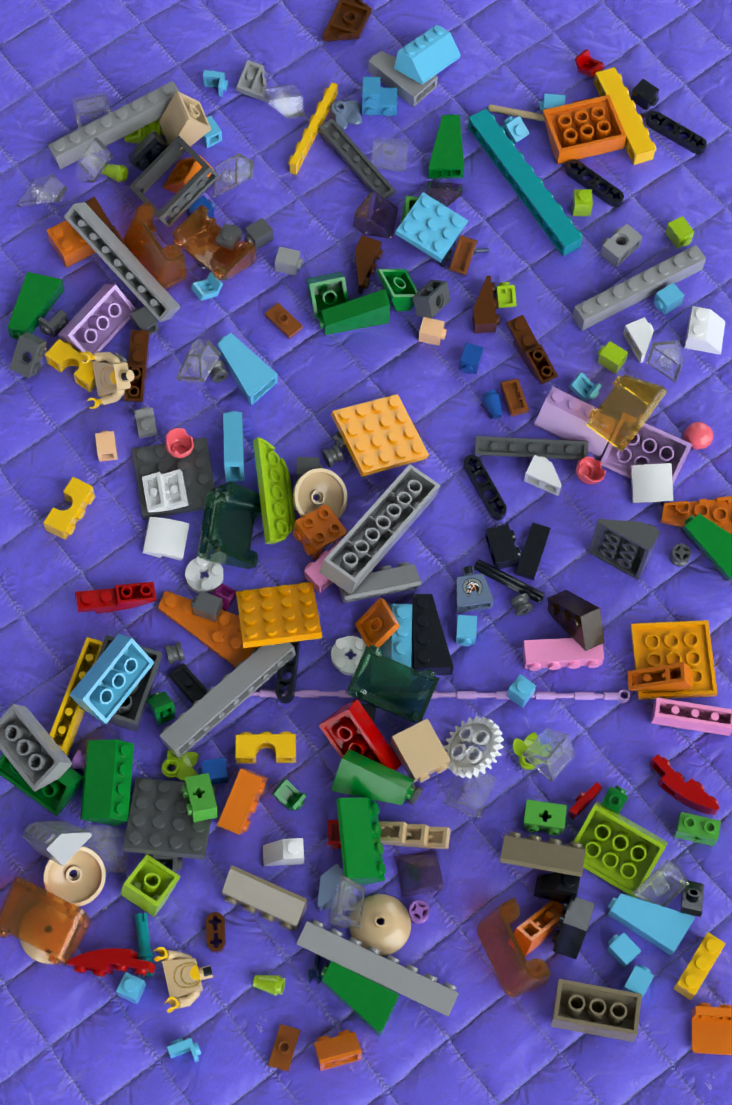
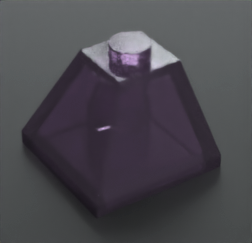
M428 181L426 194L447 207L462 195L463 184Z
M373 190L356 210L353 227L365 235L390 239L393 237L398 207Z
M435 850L395 857L402 897L441 891L444 884L440 864Z

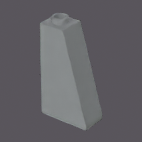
M382 51L373 55L368 62V72L375 77H380V81L388 88H397V95L412 107H415L437 87L438 76L435 75L421 85L394 69L396 57Z

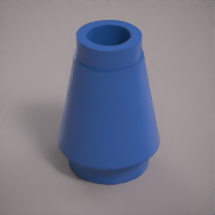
M496 390L484 393L482 395V402L492 416V419L503 416L500 397Z

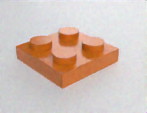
M379 598L355 623L369 651L374 653L400 627L386 600Z

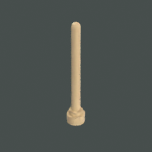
M496 105L488 106L490 112L545 122L543 114Z

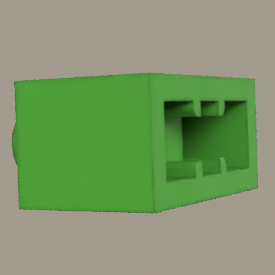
M209 773L185 777V786H182V793L184 798H188L189 803H186L187 814L192 815L193 822L217 818V804Z
M526 800L522 828L532 833L545 831L553 836L562 834L565 828L567 805ZM542 816H546V822L543 821Z
M681 812L677 818L674 838L714 847L718 841L721 821Z

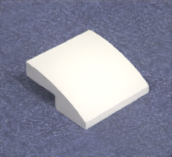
M672 463L631 465L632 503L673 501Z
M180 469L165 474L157 472L142 477L148 512L168 511L188 506L183 473Z
M150 517L142 553L158 558L166 556L181 561L184 556L189 523Z

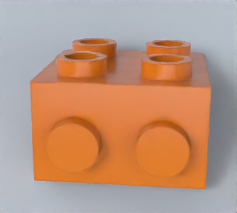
M323 505L295 520L293 536L297 541L301 542L304 551L313 560L320 557L324 547L344 537L347 533L345 527L328 505Z
M698 1003V1006L691 1010L692 1052L732 1055L731 1005L722 1004L719 1007H711L709 1003Z

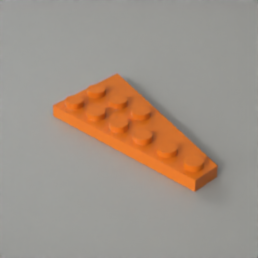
M732 496L718 497L712 500L699 499V501L668 502L663 505L660 523L684 527L686 525L684 521L691 515L696 517L698 514H701L732 534Z
M168 591L164 592L158 610L176 624L178 623L190 635L199 639L202 644L223 660L225 659L232 664L235 669L241 661H245L250 657L256 648L261 647L243 648L238 615L221 610L216 622H212L194 615L193 607H191L193 600Z

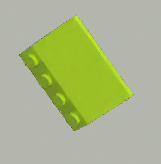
M598 801L594 804L574 842L581 843L582 847L586 849L583 868L634 898L638 897L668 844L667 841L619 813L606 808Z

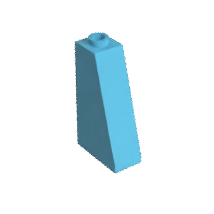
M231 332L219 340L217 344L218 353L246 400L252 406L278 383L277 373Z
M229 411L228 413H223L226 482L245 481L242 412Z
M620 894L618 899L613 897L608 905V908L611 909L608 916L670 956L675 952L695 919L692 915L680 913L679 911L625 894Z

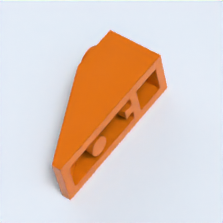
M684 662L628 671L629 691H677L693 688L692 669Z
M550 901L516 928L510 944L523 956H527L557 927L560 915L564 917L561 914L563 905L558 901Z

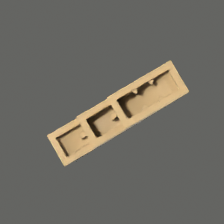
M379 821L382 844L432 849L449 848L451 829L448 827H429L426 824Z

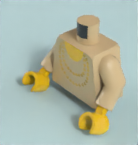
M85 351L80 354L87 355L88 360L81 361L83 364L95 360L93 368L98 397L101 398H89L87 401L94 400L95 405L89 408L96 409L100 404L107 405L119 401L125 394V390L130 389V381L134 379V373L132 370H128V364L120 361L111 352H95V354H92L89 351Z
M164 947L154 949V952L157 951L160 956L153 958L154 961L165 960L162 961L170 997L163 1004L169 1003L171 1005L166 1011L171 1013L175 1009L191 1006L203 991L201 980L213 978L211 965L198 968L196 958H192L191 955L179 951L166 950Z

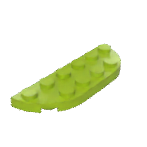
M257 437L253 440L265 543L276 544L286 539L294 528L295 512L290 474L284 459H280L278 454L274 452L275 447L266 440Z

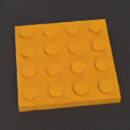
M398 394L337 409L331 413L361 477L425 460L429 456Z
M311 582L236 591L243 648L322 638L315 592Z
M708 620L634 623L630 625L635 670L682 662L692 669L693 688L677 691H637L638 700L717 696Z

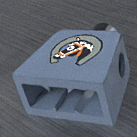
M473 566L463 567V576L456 579V613L492 608L494 600L484 574H474Z

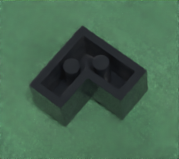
M571 895L569 903L564 902L561 911L564 917L560 915L557 928L560 929L559 931H554L551 942L555 943L554 952L577 959L587 933L595 903Z

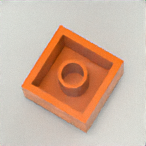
M67 220L46 230L49 243L66 268L96 253Z

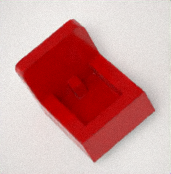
M587 49L575 58L578 72L593 78L596 72H600L605 68L603 62L591 58L590 52Z
M338 819L327 820V845H332V849H341Z

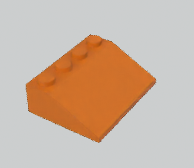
M610 95L543 110L551 149L557 164L624 149L626 134Z

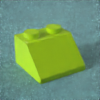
M146 854L123 884L120 895L155 917L167 901L181 876Z

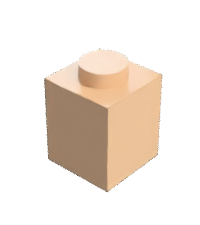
M423 317L418 341L440 346L441 339L445 340L447 329H444L445 321Z
M114 431L96 433L95 438L99 462L118 460Z

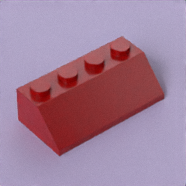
M358 699L342 706L319 724V727L341 759L351 749L395 771L402 764Z

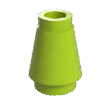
M103 164L101 167V174L117 182H125L128 178L129 171L124 165Z
M255 975L253 987L275 996L277 994L282 995L285 988V978H282L280 975Z

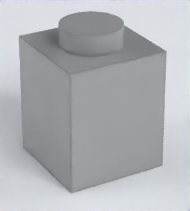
M279 246L275 259V271L296 276L298 269L301 270L303 264L300 251Z

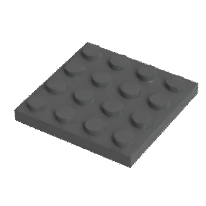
M206 437L193 439L194 449L185 458H175L170 455L166 450L165 444L132 449L143 519L218 508ZM180 469L183 473L188 506L168 511L148 512L142 477L157 472L165 474Z
M136 777L123 851L205 860L211 819L193 822L192 815L187 814L186 803L189 802L188 798H184L182 793V786H185V782ZM212 785L213 792H214V796H215V794H216V785Z

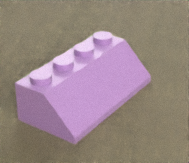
M104 284L60 331L58 336L64 343H70L78 352L89 351L95 354V352H100L131 319L130 314L136 308L116 284Z
M553 387L544 401L534 426L562 440L588 441V453L601 458L620 419Z

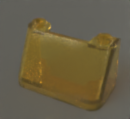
M625 374L622 377L617 376L612 383L614 388L598 409L594 407L588 415L590 420L586 424L622 452L636 436L668 391L661 385Z

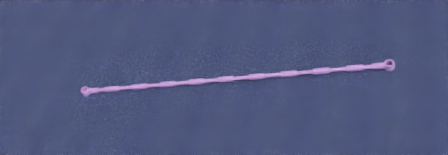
M625 689L619 692H604V694H595V692H535L531 698H535V700H555V698H574L575 700L604 699L618 700L621 703H626L630 698V693ZM260 690L250 695L277 698L275 690ZM319 690L295 691V696H299V698L333 696L339 698L417 697V699H437V697H457V699H509L507 697L508 691H496V693H477V691H457V693L437 691L398 692L378 690V692H359V690H339V692H323ZM284 691V694H282V696H286V693H288V691ZM625 694L627 698L623 699L620 695Z

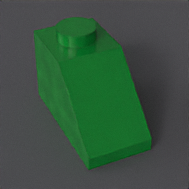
M165 691L161 693L156 692L147 699L148 707L158 726L176 718L174 703Z

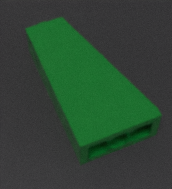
M442 115L429 163L428 179L463 178L464 158L460 115Z
M27 272L7 327L10 337L18 340L19 336L29 332L33 334L39 325L38 319L40 317L44 319L63 293L64 285L62 279Z
M386 289L321 310V318H319L320 329L324 328L325 335L389 323L390 302Z
M698 514L696 517L691 515L684 521L686 524L683 527L684 532L727 581L732 578V534L701 514Z
M349 749L341 759L331 790L402 805L406 799L410 800L413 795L414 788H412L414 779Z
M331 961L329 966L325 965L320 975L323 977L322 984L375 1034L381 1036L398 1001L399 994Z

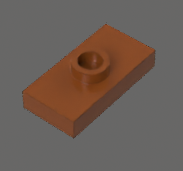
M460 235L449 270L467 275L478 240Z
M276 303L265 312V317L289 340L303 329V325L279 303Z
M518 378L500 382L510 416L528 413L529 408Z
M280 1024L268 1063L269 1067L289 1072L301 1030Z

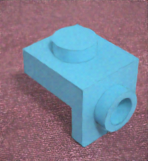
M204 70V86L218 88L219 96L223 97V92L227 91L228 87L225 73Z
M510 116L503 121L502 127L507 131L514 143L530 134L520 116L515 118Z
M210 272L207 279L193 283L191 289L202 301L218 296L223 283L214 272Z
M581 372L577 374L568 387L584 402L595 399L602 385L600 383L594 385Z
M182 1038L174 1040L170 1043L171 1046L167 1047L171 1058L191 1051L195 1062L199 1061L200 1048L198 1043H193L191 1038L184 1041Z

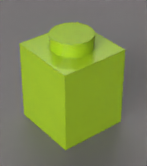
M574 189L572 215L590 216L593 206L592 189Z
M683 216L669 222L665 231L676 249L689 245L694 235L693 229Z
M609 341L606 346L603 345L598 351V363L616 374L625 363L628 352Z

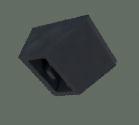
M152 130L128 155L130 163L144 171L169 145L161 135Z

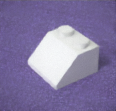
M692 306L684 348L721 354L725 321L711 309Z

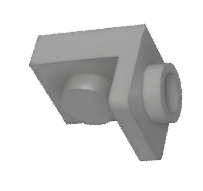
M142 407L139 410H135L139 439L158 436L153 408Z

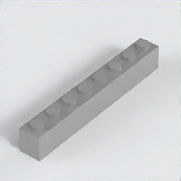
M171 81L49 144L48 147L60 170L160 119L177 91L180 92L175 83Z
M85 202L73 204L64 218L159 322L170 320L181 306Z
M695 245L576 305L572 318L581 331L656 294L671 283L675 284L703 270L706 257L698 246Z
M281 643L256 648L250 657L245 661H241L236 666L234 671L226 674L218 685L211 687L202 699L195 701L186 713L180 714L171 726L163 729L159 735L163 744L179 759L278 672V669L295 657L294 646L290 643Z
M315 919L312 922H306L297 945L446 1016L450 1015L459 995V992L455 991L456 986L445 982L444 985L436 982L438 978L429 973H426L425 976L417 973L419 969L410 964H407L406 967L398 964L400 960L391 955H388L387 958L381 956V951L372 946H369L368 949L362 947L361 941L353 937L348 940L342 937V932L334 928L329 931L323 928L325 924Z

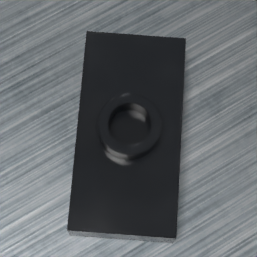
M683 880L680 913L701 917L704 884Z

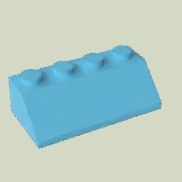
M435 25L397 52L394 69L422 85L458 60L461 55L451 33L443 27Z
M390 604L388 606L400 627L375 653L372 652L371 685L410 686L412 604Z
M118 634L70 693V696L81 708L102 723L107 724L154 662L133 638Z

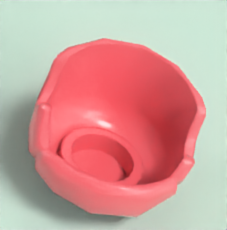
M703 422L691 423L682 435L683 440L693 444L694 450L705 449L712 443L714 437L712 429Z
M183 428L170 430L165 439L167 452L175 458H185L194 449L193 437L189 436Z
M584 457L577 463L576 474L584 484L594 485L604 479L606 470L602 469L601 461L595 460L593 457Z

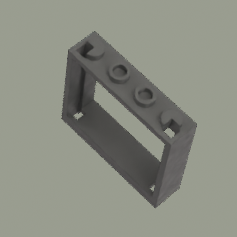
M178 136L129 187L169 228L219 175ZM187 151L202 168L159 211L144 193Z

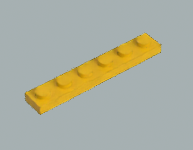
M331 82L329 88L324 90L323 99L318 102L315 115H311L309 126L304 129L301 142H297L295 153L288 160L290 173L297 175L319 132L318 127L325 121L338 95V84Z

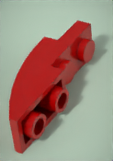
M154 582L115 585L112 589L75 592L77 612L96 611V614L108 613L156 601Z
M659 754L651 760L649 765L662 777L658 785L670 796L702 813L715 815L720 809L718 801L704 791L705 789L700 782L694 781L691 778L686 783L682 774L678 771L675 772L670 767V762Z
M122 948L89 951L69 959L67 963L74 968L73 971L86 973V970L93 971V975L105 977V974L113 975L114 970L127 972V969L134 970L135 974L146 976L147 973L154 974L156 966L150 961L137 959L138 953Z

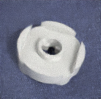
M199 555L193 559L185 570V579L188 587L198 594L200 591L206 593L214 592L223 583L224 579L223 567L220 562L213 557ZM205 571L208 572V575H209L208 578H207V577H204L203 579L200 578V577H201V574H200L201 572H205Z
M346 636L337 639L331 651V661L334 667L342 674L356 675L368 666L370 651L363 639L355 636ZM351 651L353 652V654H356V656H354L352 660H349L348 656H345V654Z

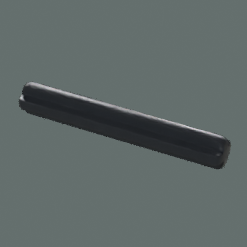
M477 560L474 565L476 571L520 594H528L530 599L538 603L544 598L545 594L540 590L482 560Z

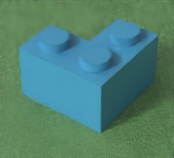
M363 76L362 115L397 116V88L380 87V77Z

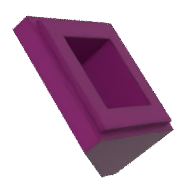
M221 584L212 595L222 598L223 607L221 610L227 611L236 598V591Z

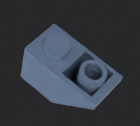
M335 864L321 875L317 903L319 912L323 909L329 910L335 904L334 901L340 896L344 898L351 892L352 881L344 879V871L338 864Z

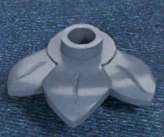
M353 100L333 102L331 111L335 116V122L341 129L345 130L348 123L354 125L362 124V117L359 113L362 109L361 104Z

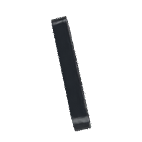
M651 111L647 114L646 125L652 130L694 154H702L705 151L707 141L702 136L658 111ZM668 125L673 127V130L667 131L664 127ZM685 134L688 136V139L683 140L679 135Z
M570 160L567 163L566 174L584 188L592 189V193L612 207L622 205L624 194L621 190L580 161ZM590 176L592 177V180L585 181L583 177ZM602 185L606 187V190L599 191L597 187Z
M468 455L464 459L463 467L489 515L495 520L503 519L507 511L506 504L480 458L476 455ZM470 461H471L472 463H476V464H475L476 472H474L473 466H472V465H469V462H470ZM477 476H483L485 477L486 481L484 483H478L475 478ZM491 491L495 496L492 499H488L484 496V493ZM496 502L497 509H502L500 514L494 512L495 505L493 503Z
M300 641L291 643L296 653L294 659L278 669L275 692L279 702L284 704L291 702L295 696ZM286 672L292 673V677L288 680L282 679V675ZM284 686H287L288 693H286V696H282L285 690Z

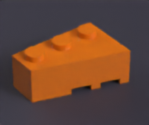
M247 768L240 769L217 826L238 835L247 832L251 824L249 819L258 807V800L261 794H263L269 778Z

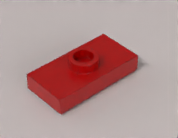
M596 782L586 793L582 791L575 799L577 802L570 808L568 816L572 820L575 819L600 794L602 786Z

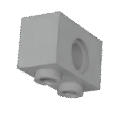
M625 224L622 228L619 227L610 239L604 240L601 245V255L617 268L640 247L643 236L631 226Z

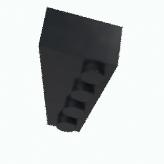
M413 594V675H452L454 667L433 595Z

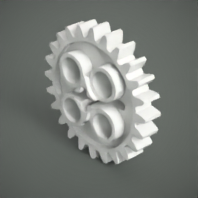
M475 716L474 721L469 717L467 723L461 721V727L455 726L456 732H450L452 737L446 739L449 744L443 746L451 760L447 767L456 776L459 775L461 778L466 776L471 779L472 774L477 778L480 771L485 774L486 767L492 769L491 763H497L495 757L501 756L498 750L504 747L500 744L504 741L501 737L503 733L499 730V726L491 719L487 720L484 716L481 719Z

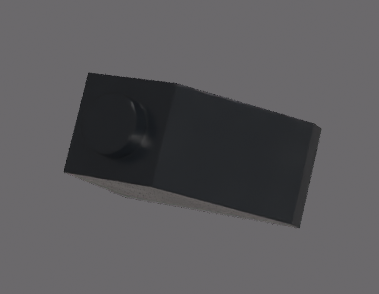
M557 872L537 876L533 896L569 903L571 895L577 896L580 876Z

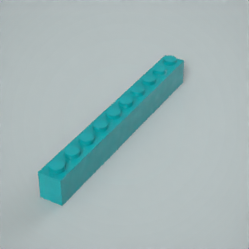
M484 109L470 116L468 119V129L561 255L565 256L580 248L583 239L582 233L574 227L571 218L565 215L562 206L553 199L552 193L545 188L542 179L536 176L532 166L527 164L523 154L518 152L514 142L506 136L503 127L497 124L494 115L490 114L487 109Z

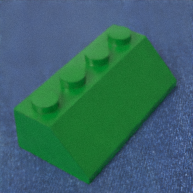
M121 740L87 741L81 820L111 826H119L128 822L134 743Z
M3 753L0 757V775L55 816H58L76 795L84 779L83 776L69 767L59 779L37 791H33Z
M369 798L336 799L344 879L363 886L385 881L384 874L386 873V868L382 857L384 849L380 839L381 826L378 820L379 806L377 802Z

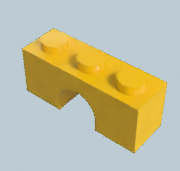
M58 339L45 354L47 364L61 373L69 366L78 367V370L74 373L75 383L91 392L96 386L93 362L81 363L82 360H88V357L80 355L83 352L76 351L70 343H64Z
M72 477L63 491L65 500L71 502L72 506L64 511L53 507L43 522L46 531L66 540L68 535H72L75 530V524L83 518L87 505H90L95 498L93 486L75 477Z
M284 731L280 734H272L271 732H261L260 734L242 732L240 735H236V764L256 763L257 753L263 748H270L275 752L276 763H296V734Z
M708 932L673 989L689 1000H692L726 943Z

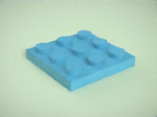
M423 192L399 225L395 234L441 263L467 225L468 220Z

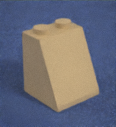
M178 91L174 94L159 120L162 128L161 132L165 136L168 145L180 136L191 147L211 130L201 103Z
M428 718L397 733L391 738L389 746L402 763L401 765L409 777L414 779L413 783L418 780L422 783L430 778V774L434 772L439 774L448 769L447 766L451 760Z

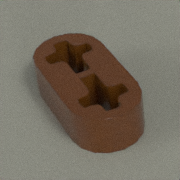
M219 912L210 913L206 918L207 946L213 953L223 951L226 945L225 921ZM215 917H217L218 921H221L217 925L218 930H214L213 924L210 923ZM214 935H218V940L222 942L218 945V948H214V945L210 944L214 942Z

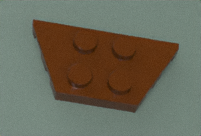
M339 0L322 35V41L360 39L372 14V8L363 3L362 0Z

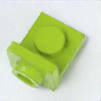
M510 282L499 283V286L495 287L498 308L516 307L515 285H510Z

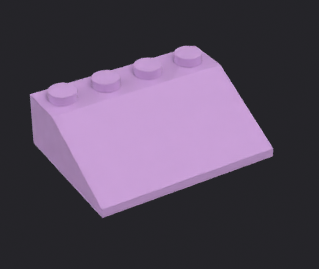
M623 413L603 455L601 466L631 479V465L672 463V482L674 485L693 444Z

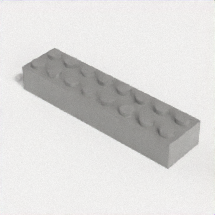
M409 464L324 559L320 573L351 595L435 499L441 485Z

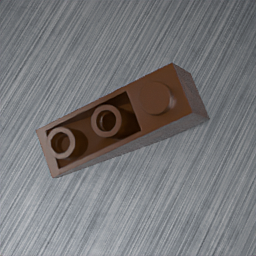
M361 235L355 248L358 293L361 295L364 288H368L370 284L369 277L371 274L374 275L377 268L376 262L381 260L384 252L381 241Z
M491 276L486 277L473 308L472 322L474 334L496 332V327L500 324L499 314L495 312V309H497V298L493 297L495 283H491Z

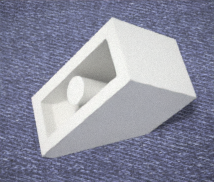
M645 317L625 325L623 332L639 363L644 361L654 332L651 323H648Z
M534 455L525 473L524 482L559 496L562 485L552 462L545 457Z
M303 838L281 839L263 845L264 866L304 864Z

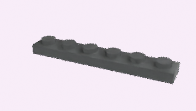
M333 118L318 127V131L381 203L395 195V189Z
M476 436L475 455L534 457L536 455L545 458L581 460L584 457H588V441Z

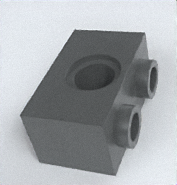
M430 280L413 296L417 316L433 318L451 301L447 281Z
M29 332L20 335L9 369L27 378L37 375L41 369V359L47 350V341Z

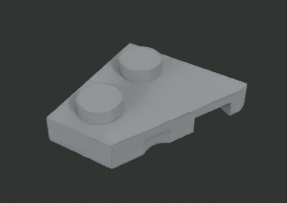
M247 60L236 91L267 103L269 96L266 89L267 83L264 77V66Z

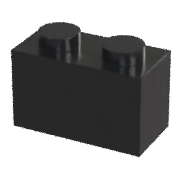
M505 524L486 529L485 539L494 567L500 570L517 566L521 554L519 547H515V534L513 530H510L509 525Z

